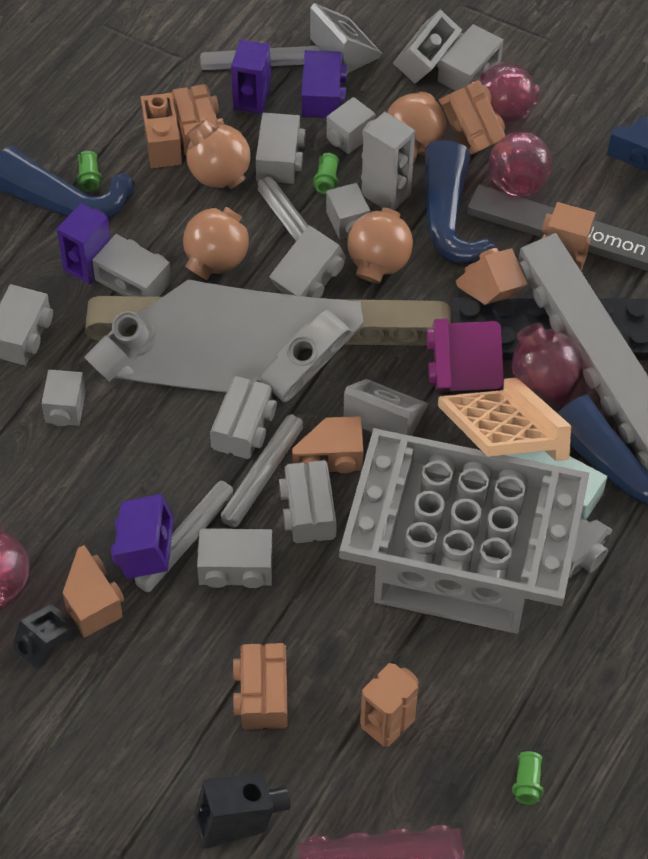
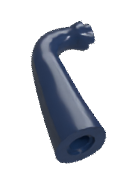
M435 141L430 143L425 151L426 208L431 240L437 252L446 260L457 264H472L480 260L479 255L495 248V243H489V239L486 238L476 242H465L455 233L464 182L470 161V152L466 146L456 142Z
M12 145L0 152V192L68 217L82 203L91 209L100 210L110 219L121 210L126 200L134 193L135 182L125 173L116 174L111 178V188L106 194L93 197L83 193L41 167Z
M581 396L563 407L557 414L571 425L570 448L596 470L606 475L608 480L627 495L648 505L647 470L610 427L589 396Z

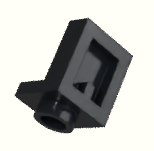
M50 604L20 620L13 648L35 668H39L44 665L48 650L72 638L77 625Z

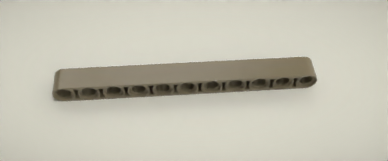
M93 297L88 301L85 333L89 338L100 341L112 330L113 320L117 315L126 311L138 313L162 297ZM348 300L361 301L364 324L345 344L427 346L426 331L428 328H432L434 319L448 318V323H452L451 307L442 301ZM138 325L127 328L124 336L130 337L134 335Z

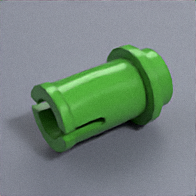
M83 151L77 157L79 163L77 183L82 190L93 192L102 183V175L98 172V156L93 151Z
M324 153L323 157H319L318 172L313 178V185L321 194H326L327 190L335 189L338 186L336 173L339 159L331 153Z
M531 751L521 752L517 756V783L513 785L512 792L516 796L517 802L532 805L538 803L539 798L543 795V787L540 786L542 756Z

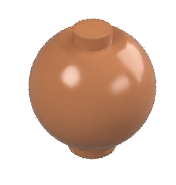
M418 92L404 95L393 102L387 111L388 114L415 130L413 162H415L418 154L419 156L425 155L426 147L430 143L443 141L447 129L445 113L440 104L429 93Z
M206 118L187 132L191 139L187 148V164L191 173L199 182L212 188L229 186L232 189L245 180L244 173L248 170L250 164V148L245 137L238 130L225 124L212 125Z
M225 207L223 212L217 208H210L196 214L187 224L183 235L184 251L189 258L185 267L205 280H208L211 273L222 274L236 268L245 258L249 246L247 229L239 223L242 216L228 207Z
M382 208L381 212L372 211L366 213L353 224L348 235L347 247L351 260L358 267L355 274L357 277L380 284L384 274H394L408 262L413 249V237L406 222L400 219L401 214L389 208Z

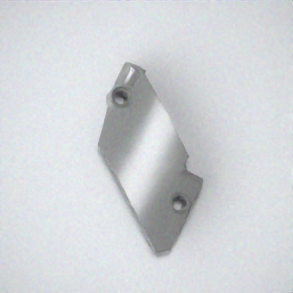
M187 280L138 313L126 311L117 315L113 320L112 330L109 334L105 335L84 358L109 382L113 378L157 385L227 393L232 378L238 376L249 379L253 383L257 381L270 385L272 392L282 402H287L306 385L364 324L361 301L279 294ZM138 325L134 335L130 337L124 336L127 328ZM302 350H313V354L308 360H297V356Z

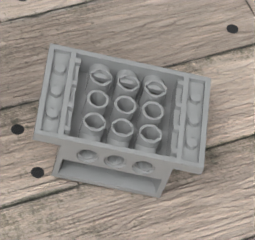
M373 428L339 550V558L376 566L374 603L518 634L525 599L563 607L590 473L506 455L487 457L481 450Z

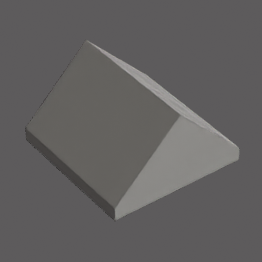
M313 3L310 7V39L319 46L321 51L341 52V64L347 65V73L378 59L383 54L349 17L316 3Z
M368 379L347 386L344 392V417L361 416L362 429L373 432V428L412 436L428 405L424 401Z

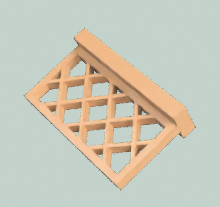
M518 378L504 379V390L439 396L438 407L487 457L545 451L555 461L569 460L571 425Z

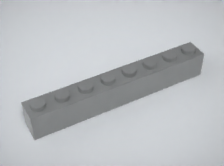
M557 233L522 247L518 263L526 281H528L533 289V296L537 305L540 308L544 307L548 313L552 329L556 334H561L565 340L567 352L573 361H578L587 385L591 389L595 388L601 398L600 402L604 412L608 416H612L617 423L621 439L625 444H630L636 454V458L648 472V375Z

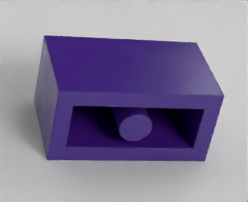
M239 40L231 65L233 110L257 114L264 113L271 90L270 44Z
M305 50L302 82V117L327 118L329 114L345 103L346 87H340V83L347 82V65L341 64V52Z
M80 203L59 225L57 235L63 270L90 285L95 279L92 259L111 239L108 217L100 210L91 209Z
M162 494L121 502L119 517L115 519L117 534L115 544L111 547V555L114 564L120 566L127 579L168 571L174 517Z

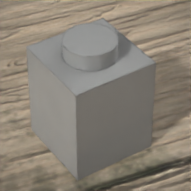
M353 97L327 116L326 138H328L332 145L350 154L363 144V130L369 121L375 120L376 113Z
M357 183L326 191V212L339 240L348 238L353 224L361 216L370 212L365 198Z
M48 370L41 403L45 423H51L56 426L80 425L86 394L83 372Z

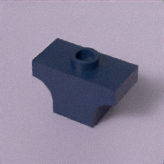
M640 115L636 123L628 127L615 126L610 136L607 155L648 171V117Z

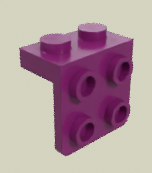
M448 318L434 319L432 328H428L426 334L427 349H433L434 362L428 363L429 383H435V393L500 389L504 384L500 324L495 321L448 323Z

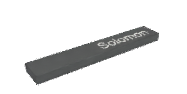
M478 184L468 205L467 214L542 238L544 234L547 235L542 233L546 214H553L555 208ZM594 220L592 232L588 234V237L591 238L589 253L648 271L647 236Z

